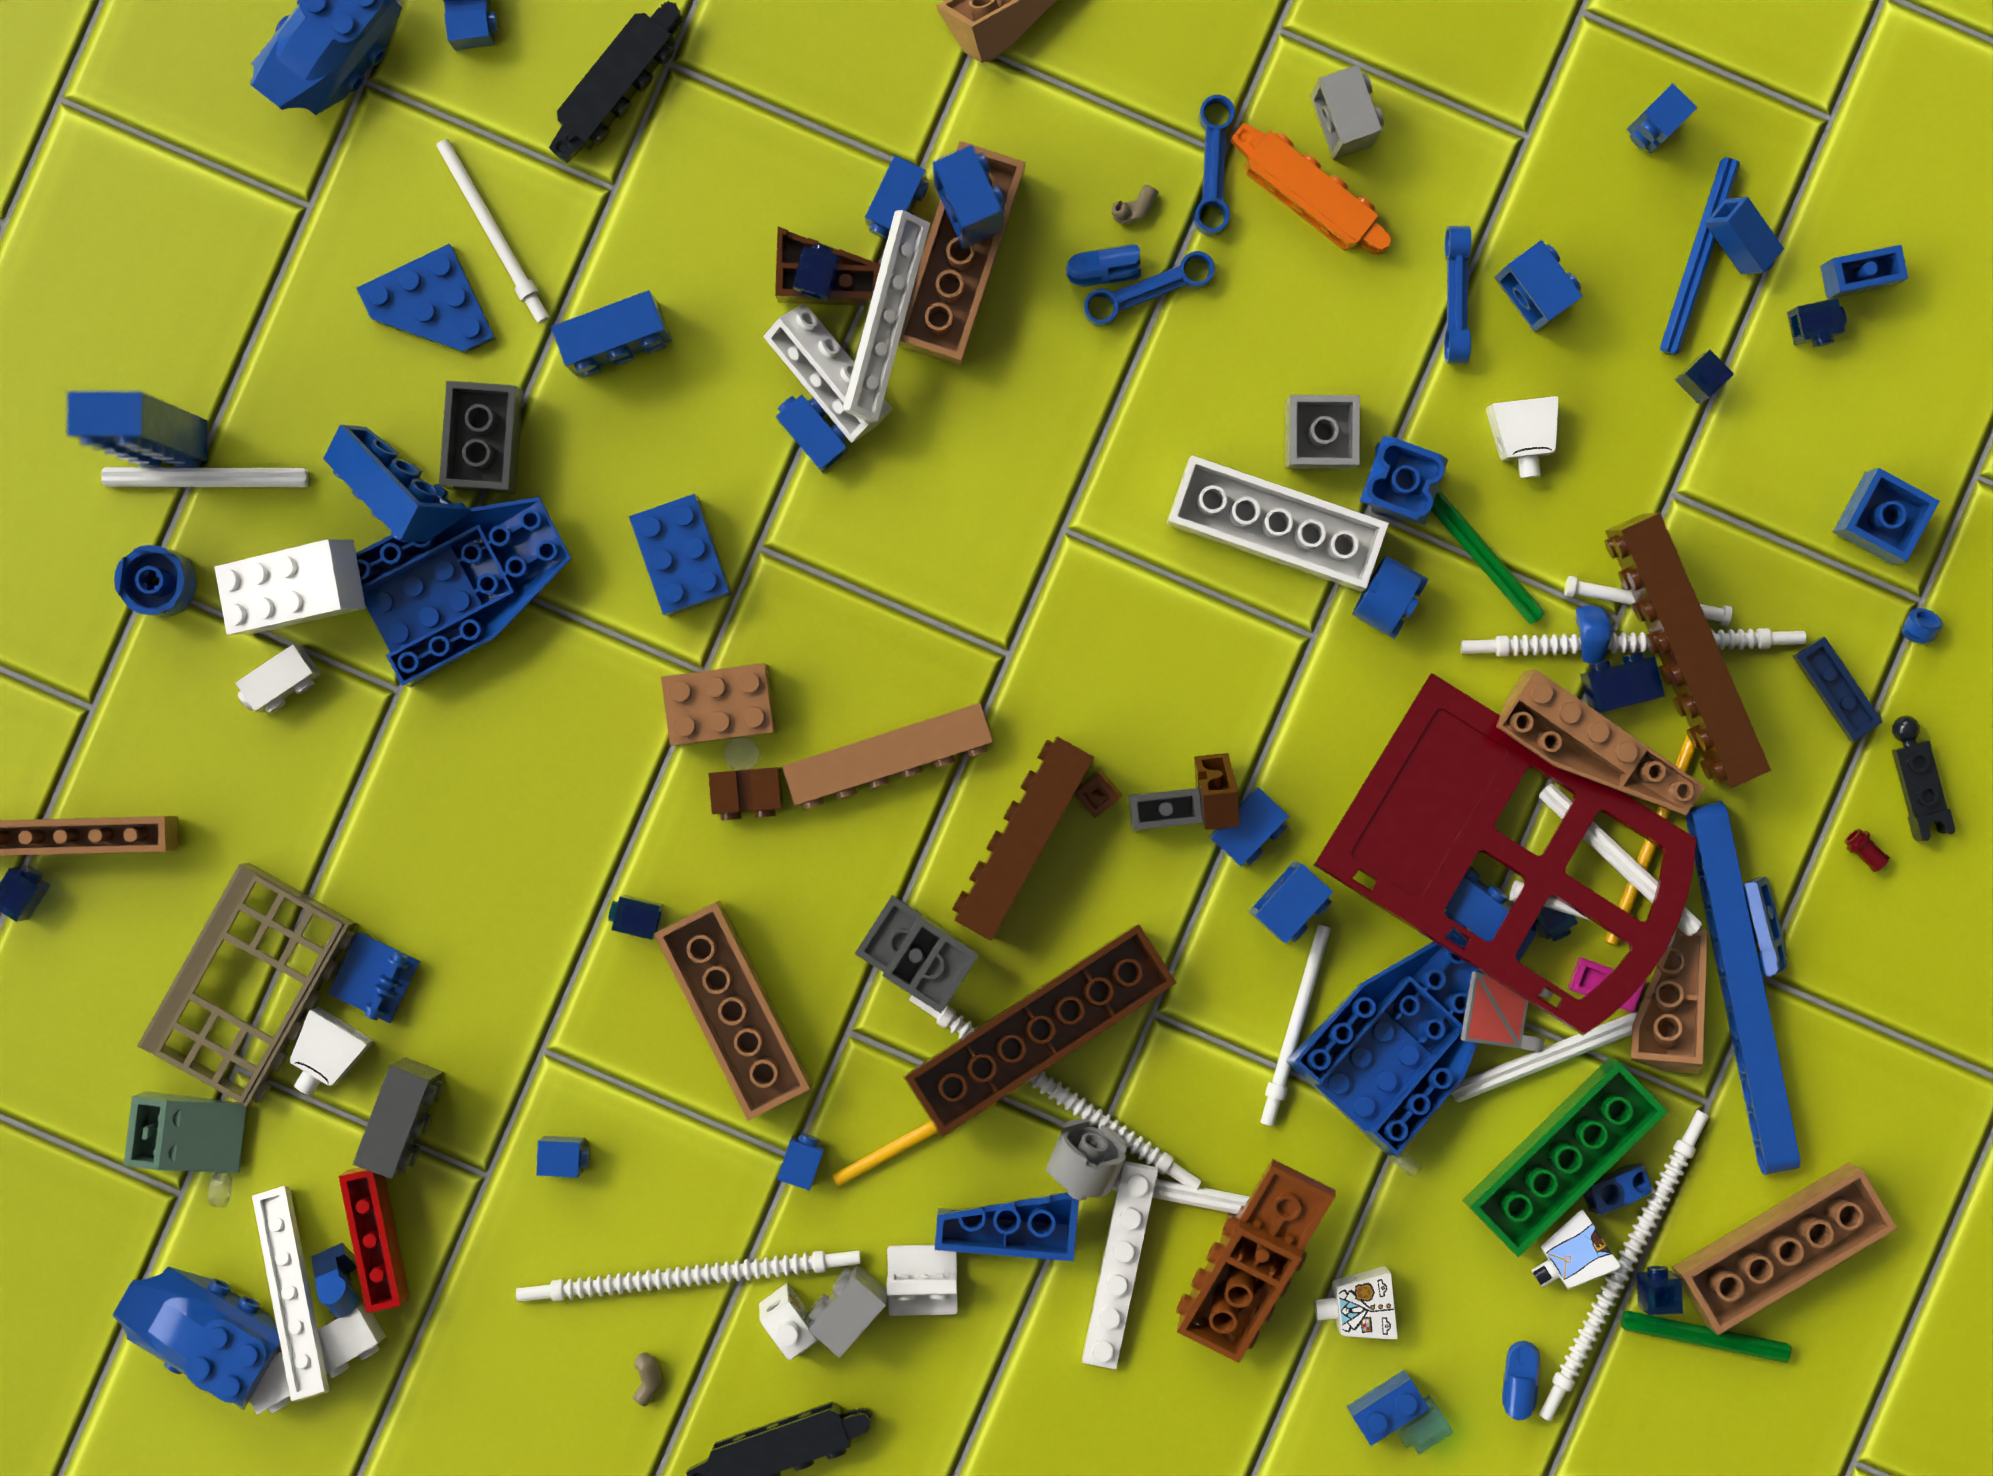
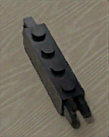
M664 2L651 18L645 13L634 14L557 110V118L561 128L549 149L562 161L568 163L584 147L591 150L595 144L598 146L603 143L610 133L608 127L616 117L621 119L628 112L632 104L630 100L637 91L643 92L649 86L653 79L652 73L659 64L664 65L670 60L675 51L673 48L675 41L672 36L678 30V26H681V19H683L676 3Z
M829 1402L715 1442L709 1457L690 1467L686 1474L687 1476H781V1471L794 1467L795 1471L802 1470L813 1465V1460L826 1456L827 1459H834L847 1452L846 1448H849L852 1438L861 1436V1433L865 1434L871 1428L872 1413L863 1407L843 1413L840 1405Z

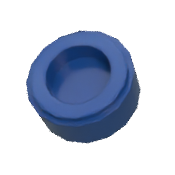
M1917 608L1910 611L1902 632L1912 642L1930 643L1938 636L1943 623L1941 618L1934 612Z

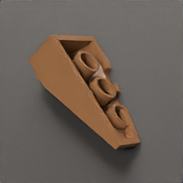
M945 0L936 6L962 50L977 61L984 63L994 60L1001 52L1010 48L1056 0Z
M1676 928L1674 941L1670 947H1667L1659 960L1632 1025V1061L1662 1071L1700 1073L1703 1065L1708 930L1699 929L1694 935L1687 936L1679 928Z

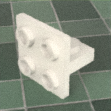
M935 1245L889 1246L887 1249L889 1315L956 1314L958 1311L956 1252L934 1250Z

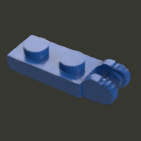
M1765 876L1752 879L1743 885L1747 907L1750 909L1753 920L1751 926L1754 940L1759 944L1761 951L1758 955L1760 969L1764 975L1772 977L1787 968L1788 960L1786 959L1784 939L1769 879Z

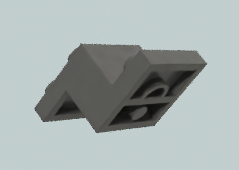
M893 895L855 952L857 956L881 970L883 977L939 1013H942L979 956V953L952 937L948 930Z

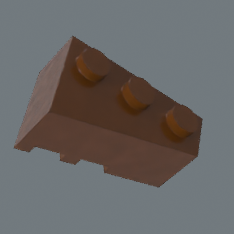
M778 226L775 296L778 303L870 306L881 264L841 249L829 247L819 243V241L802 237Z

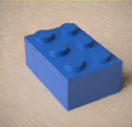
M973 145L933 162L934 186L963 249L1000 233L1001 221L1005 220L1003 215L1005 213L1003 207L1005 201L997 185L991 187L989 183V173L991 171L983 152L976 154Z
M650 290L551 326L565 366L575 376L581 375L582 378L600 373L602 371L601 367L610 363H614V366L629 363L634 360L633 355L645 350L647 354L659 352L666 348L665 343L672 341L659 303Z
M692 494L629 516L664 616L670 617L733 595L698 496Z

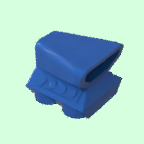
M1383 436L1382 441L1376 444L1374 463L1360 502L1370 506L1372 512L1399 522L1407 520L1425 525L1448 459L1441 454L1403 440Z

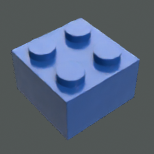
M1542 240L1506 265L1494 277L1534 332L1583 297L1579 291L1581 286L1573 274H1566L1559 264L1560 257L1556 250L1549 244L1545 245Z
M1876 468L1864 473L1833 533L1892 565L1908 561L1940 501L1883 469Z
M1293 861L1248 912L1285 944L1289 940L1296 942L1308 929V926L1305 924L1313 914L1318 917L1331 904L1332 901L1328 897L1333 891L1302 863Z

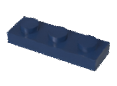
M1826 637L1818 638L1792 656L1849 741H1856L1883 722Z

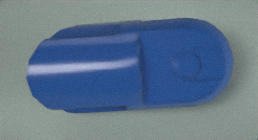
M1131 244L1076 254L1067 262V277L1071 283L1081 287L1138 279L1141 277L1140 248L1138 245Z
M1518 1341L1511 1345L1506 1358L1502 1403L1506 1413L1516 1420H1525L1530 1417L1537 1404L1540 1354L1536 1346L1527 1341Z

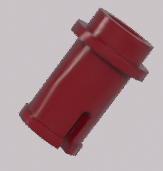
M1858 828L1850 833L1844 841L1847 845V850L1850 853L1855 852L1873 872L1879 871L1889 862L1888 859L1890 857L1870 839L1868 831H1862Z

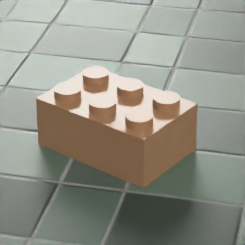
M765 663L661 677L670 746L777 733L768 665Z

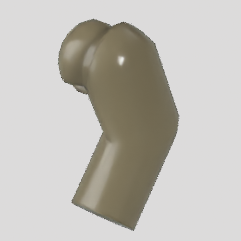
M1144 184L1136 201L1122 203L1120 200L1115 202L1111 208L1114 220L1125 225L1144 220L1159 193L1158 190Z
M644 1352L639 1354L634 1361V1366L638 1369L642 1383L632 1398L638 1404L646 1407L660 1387L663 1375L659 1361L654 1356Z

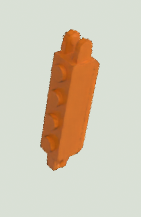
M1245 122L1238 128L1230 142L1247 159L1245 164L1247 176L1342 250L1353 249L1358 243L1365 250L1371 251V254L1373 253L1374 256L1376 254L1379 256L1381 253L1386 252V248L1390 247L1389 244L1392 238H1390L1388 232H1385L1383 227L1375 222L1379 215L1374 212L1375 207L1370 201L1362 196L1356 198L1347 191L1348 186L1342 179L1335 175L1329 177L1320 170L1321 165L1315 158L1308 154L1302 156L1292 148L1294 146L1293 142L1282 133L1274 134L1272 131H1269L1267 134H1264Z

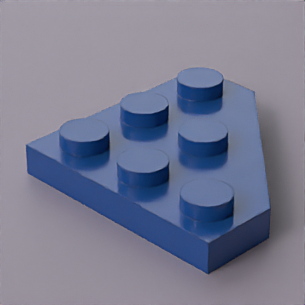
M451 244L434 250L356 288L370 318L375 322L403 330L409 334L437 342L463 353H467L496 339Z

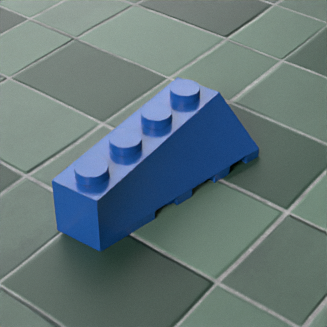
M340 425L323 459L333 469V473L338 478L344 480L352 489L354 496L362 500L372 510V515L381 520L391 530V535L394 538L405 543L410 541L427 542L468 514L470 509L463 503L458 502L454 505L446 499L448 491L439 484L432 486L421 479L420 476L423 471L404 460L396 459L399 452L370 429L361 426Z
M1470 866L1445 907L1446 911L1444 913L1465 929L1468 928L1476 936L1490 942L1512 905L1506 901L1508 897L1501 889L1495 885L1488 887L1479 880L1480 874ZM1533 923L1516 953V960L1520 962L1537 934L1535 923Z
M1067 1192L964 1210L938 1208L934 1250L1074 1261L1079 1200L1072 1198Z

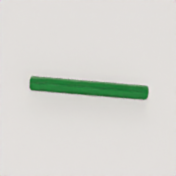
M1438 488L1431 511L1529 624L1536 623L1544 616L1545 611Z
M1627 1310L1622 1314L1621 1327L1626 1331L1787 1363L1790 1360L1791 1346L1784 1342L1730 1331L1717 1335L1706 1326Z

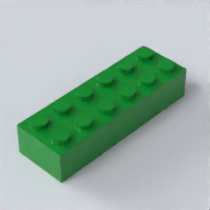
M1609 1057L1462 1201L1519 1257L1668 1111L1619 1061Z

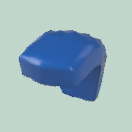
M1593 605L1579 607L1576 609L1575 620L1580 632L1583 662L1591 664L1602 662L1611 640L1612 626L1610 618L1603 607Z

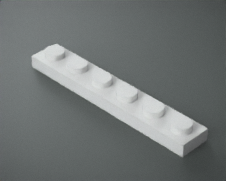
M904 210L895 211L842 409L844 412L869 422H878L930 226L929 222Z
M1125 1161L1122 1166L1082 1363L1111 1369L1117 1368L1158 1172L1157 1167Z
M282 1186L253 1195L252 1198L291 1401L297 1402L330 1392L291 1190L290 1187Z

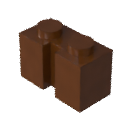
M1229 754L1195 756L1196 788H1199L1202 820L1205 830H1223L1228 827L1240 826L1238 790Z
M780 767L708 773L712 814H720L721 820L742 819L741 812L755 811V818L776 816L775 809L783 808Z

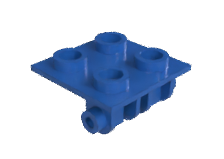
M358 931L328 994L365 1011V1016L377 1021L379 1018L391 1023L420 961Z

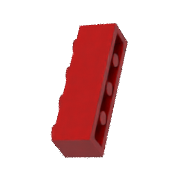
M361 1167L349 1169L338 1177L366 1313L399 1307L410 1296L385 1176Z

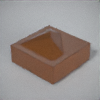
M1101 769L1079 785L1074 793L1094 818L1122 797V793Z

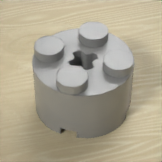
M1075 1119L1065 1124L1046 1167L1047 1173L1068 1189L1067 1192L1072 1198L1080 1201L1086 1200L1087 1197H1101L1111 1192L1125 1162V1152L1127 1150L1126 1143L1114 1130L1103 1124L1100 1129L1089 1126L1091 1120Z

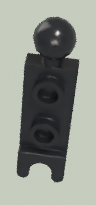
M1901 716L1893 723L1892 733L1898 741L1902 742L1903 747L1892 750L1909 813L1908 822L1912 836L1916 841H1928L1931 837L1929 828L1932 822L1935 823L1939 833L1953 834L1955 826L1951 811L1947 809L1930 742L1917 743L1916 738L1920 733L1918 721L1911 716Z

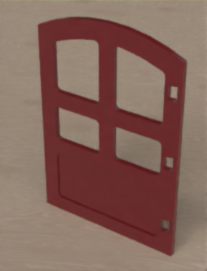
M1431 673L1320 853L1314 866L1583 1036L1612 1016L1634 995L1650 976L1665 953L1679 924L1688 898L1694 869L1696 838L1625 793L1550 765L1498 729L1496 725L1500 715ZM1528 768L1535 769L1564 787L1574 797L1546 848L1539 856L1498 832L1495 828L1497 819ZM1598 812L1607 814L1663 851L1657 889L1645 922L1638 920L1566 873V866ZM1478 852L1485 853L1524 879V886L1521 892L1516 897L1490 942L1476 936L1448 918L1444 913L1445 907ZM1358 870L1376 881L1371 890L1353 879ZM1549 897H1555L1629 945V952L1616 968L1582 999H1576L1516 960L1518 949ZM1451 929L1468 939L1464 949L1446 938ZM1544 988L1561 998L1557 1007L1539 997Z

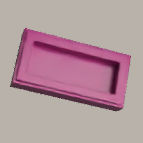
M1579 957L1567 989L1587 995L1614 969ZM1646 981L1620 1007L1621 1009L1635 1013Z

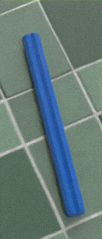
M1724 157L1720 161L1660 346V350L1666 354L1676 355L1681 350L1716 241L1705 225V222L1724 199L1730 198L1740 167V162L1736 159Z

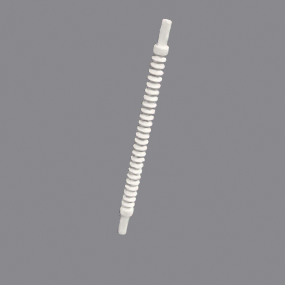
M1697 1110L1682 1139L1676 1140L1673 1146L1675 1153L1668 1156L1671 1159L1670 1163L1664 1164L1666 1171L1659 1173L1662 1178L1660 1181H1655L1657 1188L1656 1190L1653 1189L1652 1198H1646L1648 1206L1641 1208L1644 1213L1642 1216H1637L1639 1223L1632 1225L1635 1230L1633 1233H1628V1237H1630L1629 1242H1623L1625 1250L1619 1251L1621 1257L1616 1260L1621 1266L1620 1269L1612 1272L1610 1277H1605L1607 1284L1606 1286L1601 1285L1602 1294H1596L1598 1302L1591 1304L1594 1309L1592 1312H1587L1589 1319L1582 1321L1585 1326L1583 1329H1578V1333H1580L1579 1338H1573L1575 1346L1569 1347L1571 1354L1564 1356L1567 1360L1566 1363L1560 1364L1561 1372H1556L1552 1379L1554 1385L1538 1414L1542 1418L1551 1422L1566 1391H1572L1575 1385L1573 1378L1580 1375L1577 1370L1579 1367H1584L1582 1360L1589 1358L1586 1352L1593 1350L1591 1346L1592 1341H1598L1595 1335L1597 1332H1602L1600 1325L1607 1323L1604 1318L1606 1315H1611L1609 1308L1616 1306L1614 1299L1615 1297L1620 1298L1618 1291L1625 1288L1623 1281L1630 1279L1627 1274L1629 1271H1634L1632 1264L1639 1262L1636 1256L1637 1254H1643L1641 1246L1648 1244L1645 1239L1647 1236H1652L1650 1229L1657 1227L1654 1222L1656 1219H1661L1659 1215L1660 1210H1666L1664 1202H1670L1668 1195L1675 1192L1673 1185L1680 1183L1677 1177L1684 1175L1682 1171L1683 1166L1688 1167L1687 1159L1693 1158L1696 1152L1694 1145L1710 1117L1709 1115Z

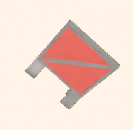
M1472 971L1460 1040L1538 1052L1543 1051L1545 1043L1544 1038L1523 1034L1529 1001L1485 973ZM1544 988L1539 996L1552 997L1553 993Z

